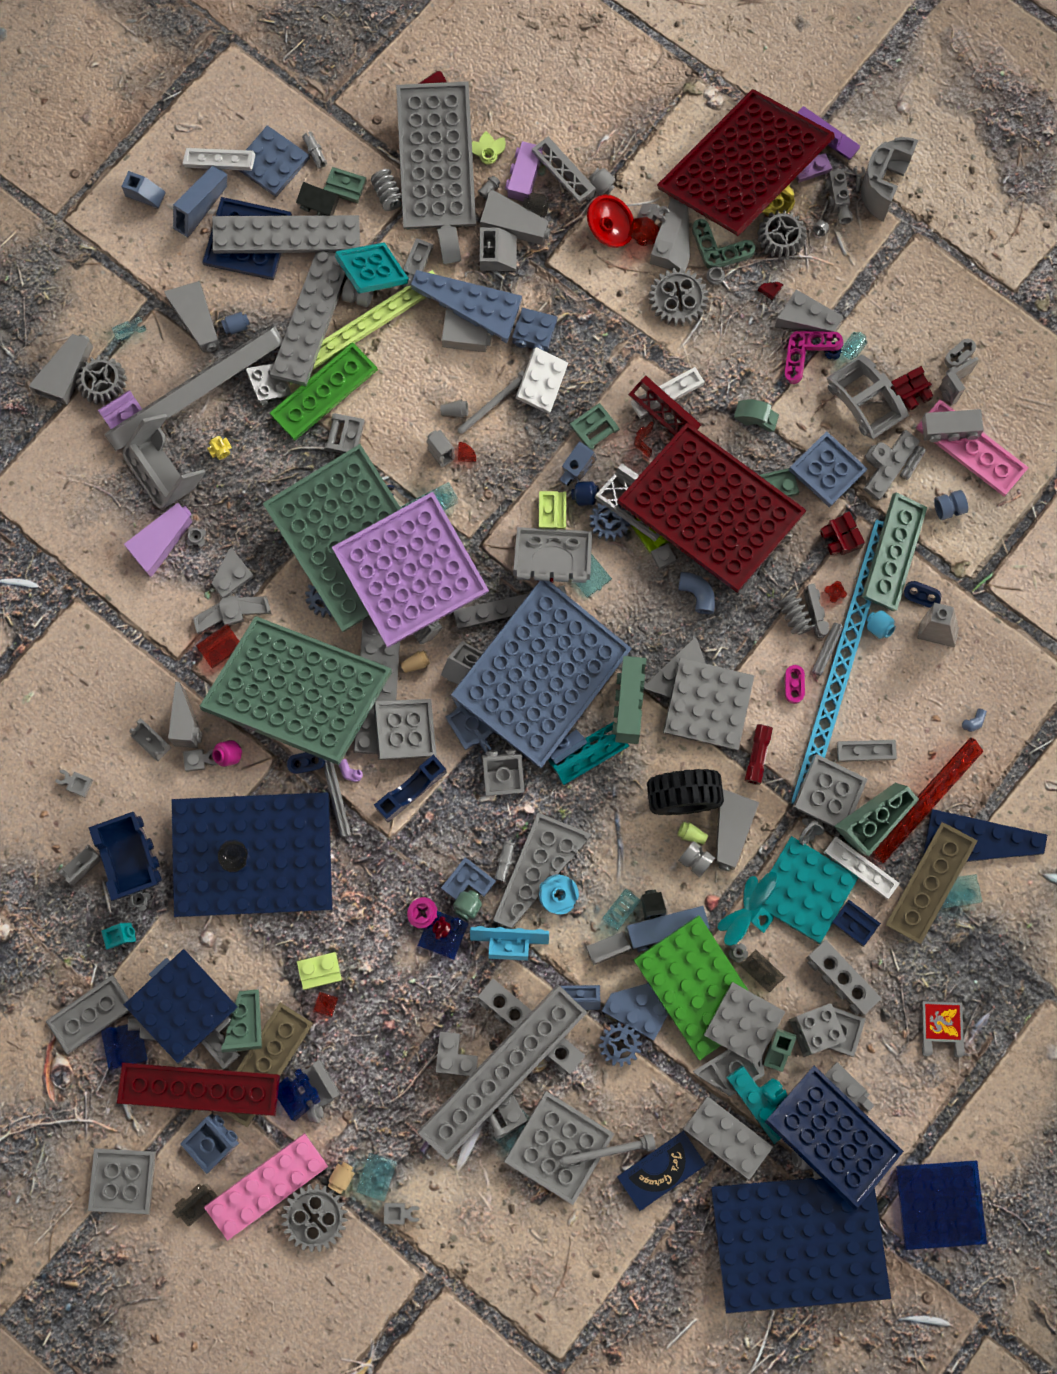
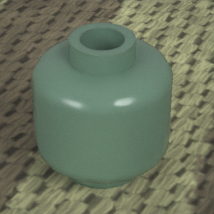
M472 890L460 892L453 904L454 914L466 921L474 919L482 907V902L479 899L480 895Z

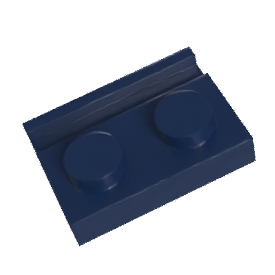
M850 900L846 902L832 921L833 925L862 947L866 945L881 924Z

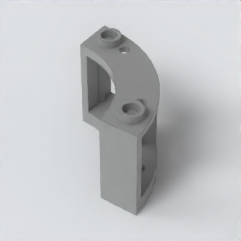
M860 355L827 377L828 389L833 395L835 394L852 412L859 424L860 432L864 436L866 435L874 439L909 416L901 397L899 395L896 396L895 392L890 388L893 384L884 373L880 374L875 369L876 364L869 358ZM862 375H865L874 383L853 398L844 389V387ZM881 392L891 411L869 425L859 406Z

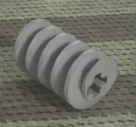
M390 169L380 170L371 177V183L385 211L395 210L402 204L400 201L402 194L399 193L400 189L396 187L397 183L393 181L394 176L390 175Z
M797 592L784 597L778 605L779 607H784L781 612L787 614L785 620L790 621L788 627H794L791 633L800 635L812 630L815 625H808L812 618H805L809 612H802V609L806 606L798 604L803 599L796 598L799 594Z

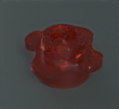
M835 581L831 586H826L824 589L832 603H836L838 599L847 596V592L844 591L840 581Z

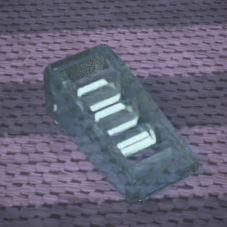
M625 888L603 916L602 920L618 931L641 900ZM625 895L634 902L633 905L623 899ZM622 902L630 909L628 911L625 910L619 903ZM614 909H619L625 915L622 917ZM613 914L620 920V922L617 923L609 916Z

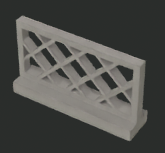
M622 463L618 467L617 472L595 495V499L656 541L660 537L658 533H653L645 523L635 520L633 514L629 511L621 510L618 507V499L615 492H625L639 476ZM617 480L623 484V487L614 488L613 482ZM612 493L613 499H606L602 494Z

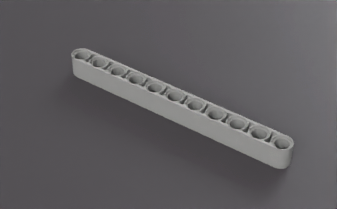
M275 325L262 331L109 430L105 436L114 450L117 451L126 446L142 419L166 414L168 416L166 419H168L279 347L283 342V338Z

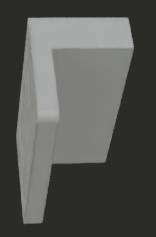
M623 932L586 946L593 966L631 950Z
M321 1060L316 1061L311 1067L301 1072L303 1080L319 1106L323 1107L341 1096Z

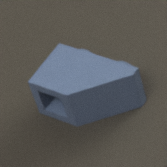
M128 171L121 186L125 197L156 208L160 207L166 194L163 189L146 177Z

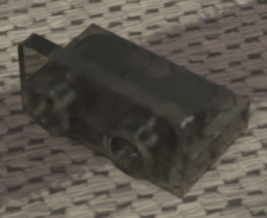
M756 949L741 964V967L767 992H771L785 978Z

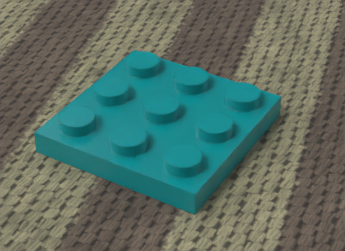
M385 242L336 251L335 253L337 262L358 294L408 284V276Z

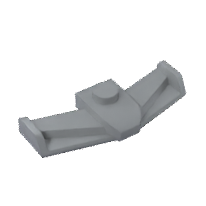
M229 596L222 598L220 603L193 617L199 635L221 621H224L225 626L244 622L242 615L272 613L267 596L237 598Z

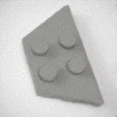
M694 638L645 684L644 690L657 693L665 698H671L679 658L705 663L697 638Z
M728 1049L693 1072L728 1096H732L737 1092L726 1077L740 1066H744L754 1081L764 1076L763 1055L756 1065Z

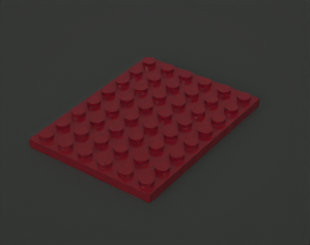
M752 89L657 186L660 191L739 236L835 138L834 132Z
M686 423L617 501L619 505L737 593L807 511L689 423Z

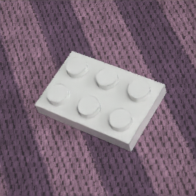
M535 347L516 399L547 414L550 413L568 362Z

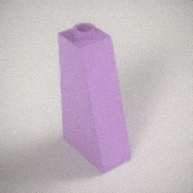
M179 503L175 504L124 543L127 550L150 577L154 575L192 524L190 518L192 514L186 506L181 507Z

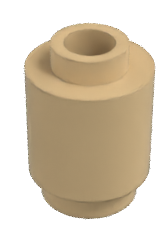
M345 1162L342 1165L337 1163L328 1180L329 1184L327 1187L342 1194L343 1190L346 1191L355 1175V1172L352 1171L354 1167Z

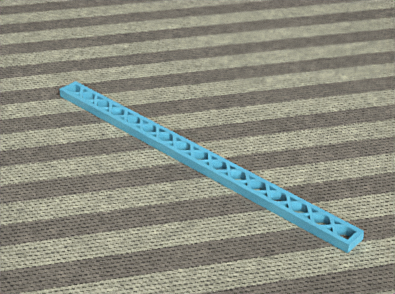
M875 520L792 796V804H794L800 790V785L804 781L803 775L808 771L806 765L809 768L811 764L808 760L809 757L817 754L825 758L871 604V601L865 599L866 604L859 606L856 598L863 594L864 587L861 581L868 578L869 569L866 564L873 561L875 553L872 550V546L878 544L880 536L877 533V527L883 528V521ZM858 612L861 621L854 624L851 615ZM853 630L856 639L849 642L846 633ZM847 647L851 656L844 659L840 651ZM842 665L846 673L839 677L835 668ZM837 682L841 690L833 695L830 685ZM832 700L835 709L828 713L824 705ZM826 718L830 727L822 730L819 722ZM821 736L825 744L817 748L814 739Z

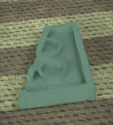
M259 989L239 991L235 1002L238 1008L232 1013L231 1022L226 1032L227 1035L221 1048L222 1053L262 1049Z

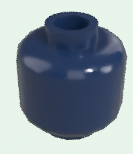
M593 481L577 482L575 488L571 490L572 500H575L579 506L594 505L597 501L595 495L600 491L599 486L595 485Z

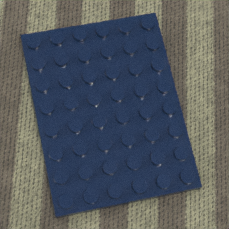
M329 792L171 799L174 917L333 910Z
M815 1178L711 1187L726 1314L891 1299L875 1188L859 1208L854 1210L822 1178L817 1180Z

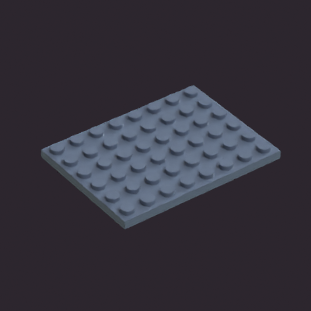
M539 581L450 696L537 767L542 768L621 664L623 656H627L632 648L550 581Z

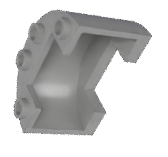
M899 137L892 141L884 142L875 149L869 160L861 185V196L868 211L883 222L898 188L897 185L884 181L883 177L887 170L904 176L918 143L917 139Z

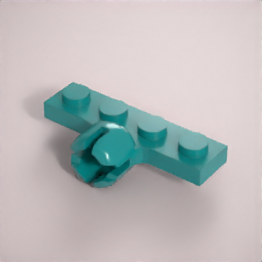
M740 1066L726 1078L769 1139L775 1144L781 1138L765 1123V1120L776 1109L777 1105L785 1099L787 1092L785 1089H782V1084L776 1079H771L763 1086L758 1087L744 1066Z

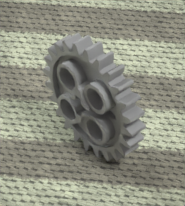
M673 268L672 273L666 270L665 276L660 273L659 279H654L655 285H651L650 290L652 291H649V297H651L649 304H653L651 310H656L655 316L661 315L660 321L668 319V325L671 321H674V326H677L678 322H681V325L684 326L685 321L691 324L692 318L697 321L698 315H703V310H706L707 307L705 303H708V297H706L708 296V290H705L706 284H701L702 278L696 279L697 273L691 276L690 270L683 273V268L679 272ZM675 283H678L679 298H681L680 305L682 312L679 311L678 296H676L677 288ZM682 286H689L690 289H683ZM670 288L672 291L666 292L664 289ZM690 302L693 306H687L685 303ZM668 305H673V306H675V308H674V309H670V308H668L667 306H668Z
M309 1184L307 1191L300 1187L301 1194L293 1192L295 1199H287L290 1206H283V1208L288 1212L281 1215V1217L287 1218V1221L283 1222L282 1225L288 1226L284 1234L291 1233L288 1240L295 1239V1247L301 1243L303 1251L309 1246L310 1252H313L316 1246L318 1251L321 1252L322 1245L329 1249V1242L336 1244L337 1242L334 1237H342L339 1230H346L342 1222L348 1221L347 1218L343 1217V1214L347 1213L348 1210L341 1209L345 1202H338L341 1195L334 1197V1190L328 1193L326 1185L320 1190L319 1184H316L315 1189ZM314 1197H318L321 1200V1206L318 1209L311 1206V1200ZM303 1203L308 1206L313 1214H319L317 1219L327 1229L326 1233L323 1232L316 1221H310L312 1216L303 1207ZM298 1211L305 1213L306 1218L302 1223L295 1219ZM326 1213H331L334 1216L333 1224L328 1225L325 1223L324 1216ZM310 1227L318 1229L319 1234L317 1238L313 1239L308 1235Z

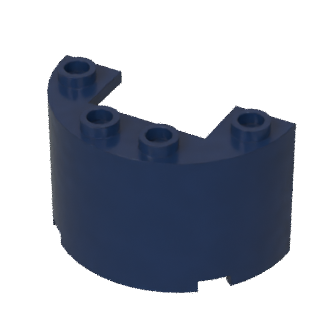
M134 811L88 827L93 844L100 852L108 881L105 883L111 901L157 886L162 881L157 870L160 867L158 858L153 856L152 849H154L151 838L147 839L142 817H137Z

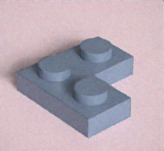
M465 857L441 889L455 900L460 892L465 891L468 886L485 897L496 883V880Z

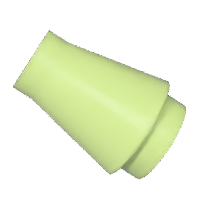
M683 822L677 834L681 837V840L695 841L702 845L705 844L708 838V834L702 832L690 822Z

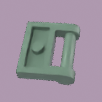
M600 403L570 423L572 430L584 445L591 450L607 436L620 430L616 422ZM607 423L609 427L592 439L587 437L603 424Z

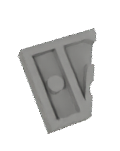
M230 548L212 581V585L221 597L225 598L254 576L234 550Z

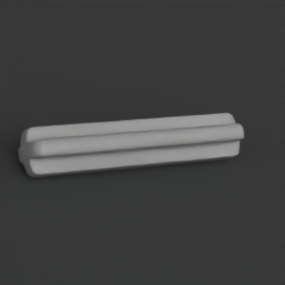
M833 624L812 670L814 674L822 675L843 629L841 624Z

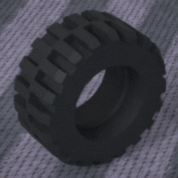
M694 769L667 772L651 777L647 782L649 809L656 815H681L710 811L711 809L721 807L724 802L721 775L715 770Z

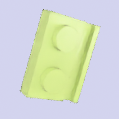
M539 491V528L566 530V491Z
M336 952L297 961L303 990L342 981Z

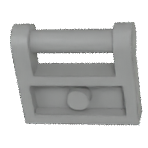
M333 413L331 418L333 422L324 450L344 454L360 444L365 420ZM344 423L339 445L335 444L339 424Z
M513 1092L497 1107L507 1126L501 1128L494 1113L487 1118L494 1130L493 1135L496 1140L522 1127L528 1121Z

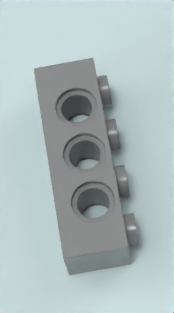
M824 940L806 957L809 960L807 962L814 971L818 970L823 975L821 978L827 985L830 986L832 984L835 987V993L842 1000L846 999L851 1004L849 1008L856 1015H865L882 999L827 940ZM825 959L832 961L833 968L831 970L824 967ZM839 974L846 976L847 983L845 985L838 982ZM853 989H858L861 992L860 999L853 998Z

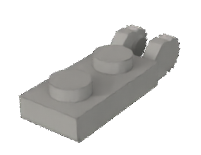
M814 583L809 584L803 592L809 616L812 618L811 624L815 625L813 628L817 638L822 639L829 633L830 628H828V622L824 621V608L820 606L819 602L820 592L816 589Z

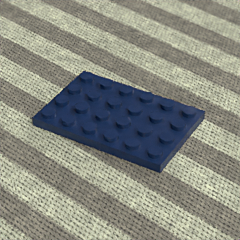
M815 1065L765 1120V1123L854 1210L859 1208L904 1152Z

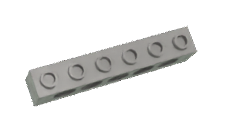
M492 979L478 996V999H480L479 1004L487 1011L489 1008L496 1013L494 1017L502 1024L506 1021L511 1025L509 1029L512 1032L532 1012L495 979ZM497 997H502L505 1000V1005L502 1008L494 1006V1000ZM512 1010H518L521 1014L517 1021L509 1018V1013ZM563 1038L544 1059L548 1062L550 1060L554 1061L557 1064L555 1068L563 1075L566 1073L570 1075L585 1055ZM559 1048L564 1049L567 1053L566 1058L563 1060H559L555 1056V1051Z

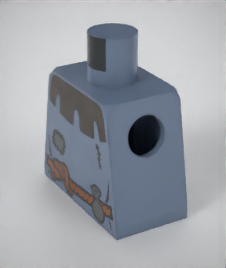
M579 441L562 465L565 473L559 480L566 486H569L573 479L579 482L597 460L595 452Z

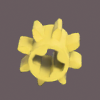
M217 436L210 440V447L207 449L212 458L217 457L221 460L230 454L229 449L232 447L227 438L222 439L221 436Z

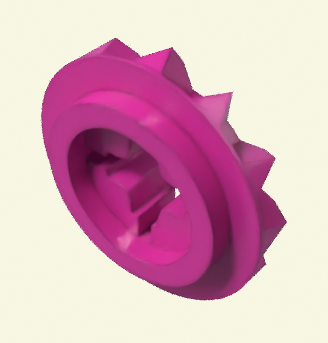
M421 897L410 904L407 917L414 927L418 929L427 928L429 925H433L435 918H438V909L435 902L431 899ZM419 908L424 911L427 910L425 912L427 918L421 916Z

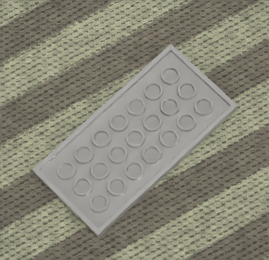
M469 81L396 85L403 228H441L444 225L455 227L476 226Z

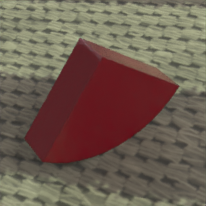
M780 282L763 283L759 286L758 291L773 301L784 284Z

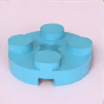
M552 875L539 886L541 905L547 911L561 915L571 911L579 897L576 883L564 875ZM557 890L563 891L559 900L554 896Z

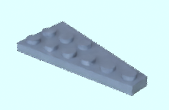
M416 270L411 283V289L428 299H434L439 302L440 306L448 307L453 310L454 314L475 326H481L487 330V333L500 337L501 341L507 344L522 302L521 295Z

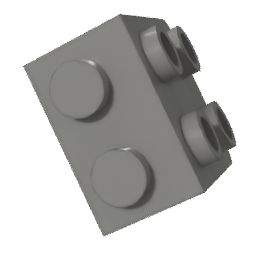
M970 357L963 361L958 368L954 366L946 372V376L942 379L939 389L944 400L948 401L950 405L957 403L964 392L965 387L960 379L972 373L979 361L978 357L973 359Z

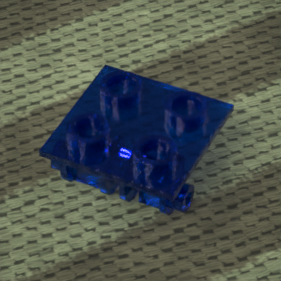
M437 911L438 918H435L433 925L424 928L417 946L454 960L468 923L460 918ZM443 916L445 921L450 923V931L446 937L436 939V935L433 933V925Z
M128 1024L114 1028L109 1027L101 1031L108 1070L120 1068L122 1063L136 1064L148 1061L145 1042L140 1039V1031H128Z

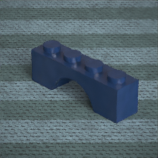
M433 754L418 767L407 781L374 804L375 809L389 823L447 773L446 768Z

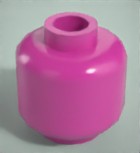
M234 740L217 743L212 752L214 761L222 767L239 763L242 756V749Z

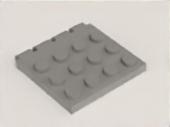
M517 527L513 576H517L519 580H530V577H534V580L550 581V578H553V581L569 582V579H573L574 583H586V580H590L592 531Z

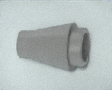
M461 399L441 405V415L464 418V416H468V403Z

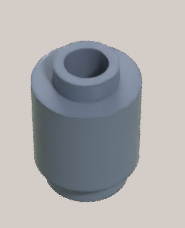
M242 312L227 316L224 320H221L226 335L247 330V325H250L247 314L243 315Z

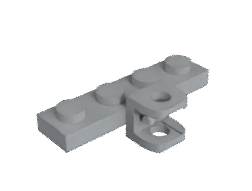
M905 430L892 448L882 442L871 446L865 458L877 470L863 490L877 501L880 500L920 441Z
M232 1015L201 1042L223 1069H226L241 1056L237 1051L223 1053L221 1051L225 1041V1036L222 1033L230 1025Z

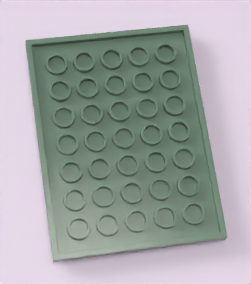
M359 444L263 503L342 632L350 629L370 615L332 547L401 509L365 450Z
M255 616L200 704V709L339 765L390 677L392 669Z

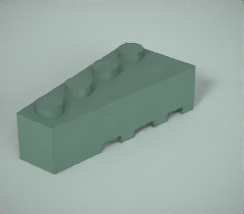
M623 656L621 673H617L616 684L620 685V690L616 689L615 701H619L618 706L614 707V718H617V723H613L612 734L616 735L615 742L639 744L645 682L644 673L647 658Z

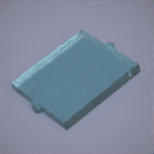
M591 554L590 580H586V583L575 584L588 598L597 590L600 591L601 587L611 581L612 578Z

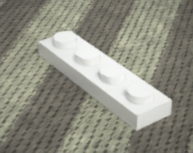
M186 148L183 165L185 168L209 169L213 165L218 169L252 171L255 153L254 151Z
M696 367L659 387L673 400H676L704 385V380ZM646 393L638 398L647 399ZM634 400L631 401V405L640 419L649 414ZM650 401V408L656 411L660 409V403Z
M836 836L823 852L887 900L900 884Z

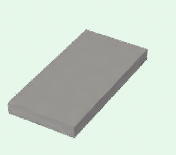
M112 975L46 1020V1023L65 1053L70 1054L130 1011L123 1005L129 998L115 976Z

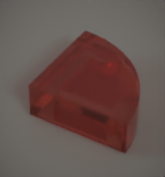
M459 442L458 462H477L476 454L471 446Z

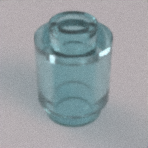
M853 332L842 346L841 353L850 360L858 357L868 343L866 336L861 332Z

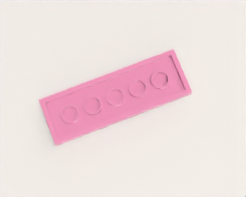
M939 400L928 413L955 410L942 400ZM921 421L917 425L916 429L923 434ZM982 433L980 437L974 440L960 438L956 441L942 439L939 442H934L1004 497L1029 468L985 433Z
M303 1133L206 1204L204 1208L228 1241L325 1170L328 1165L308 1136Z

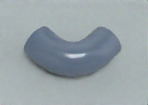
M681 572L679 590L688 591L695 595V611L697 613L713 614L715 596L710 584L699 575Z

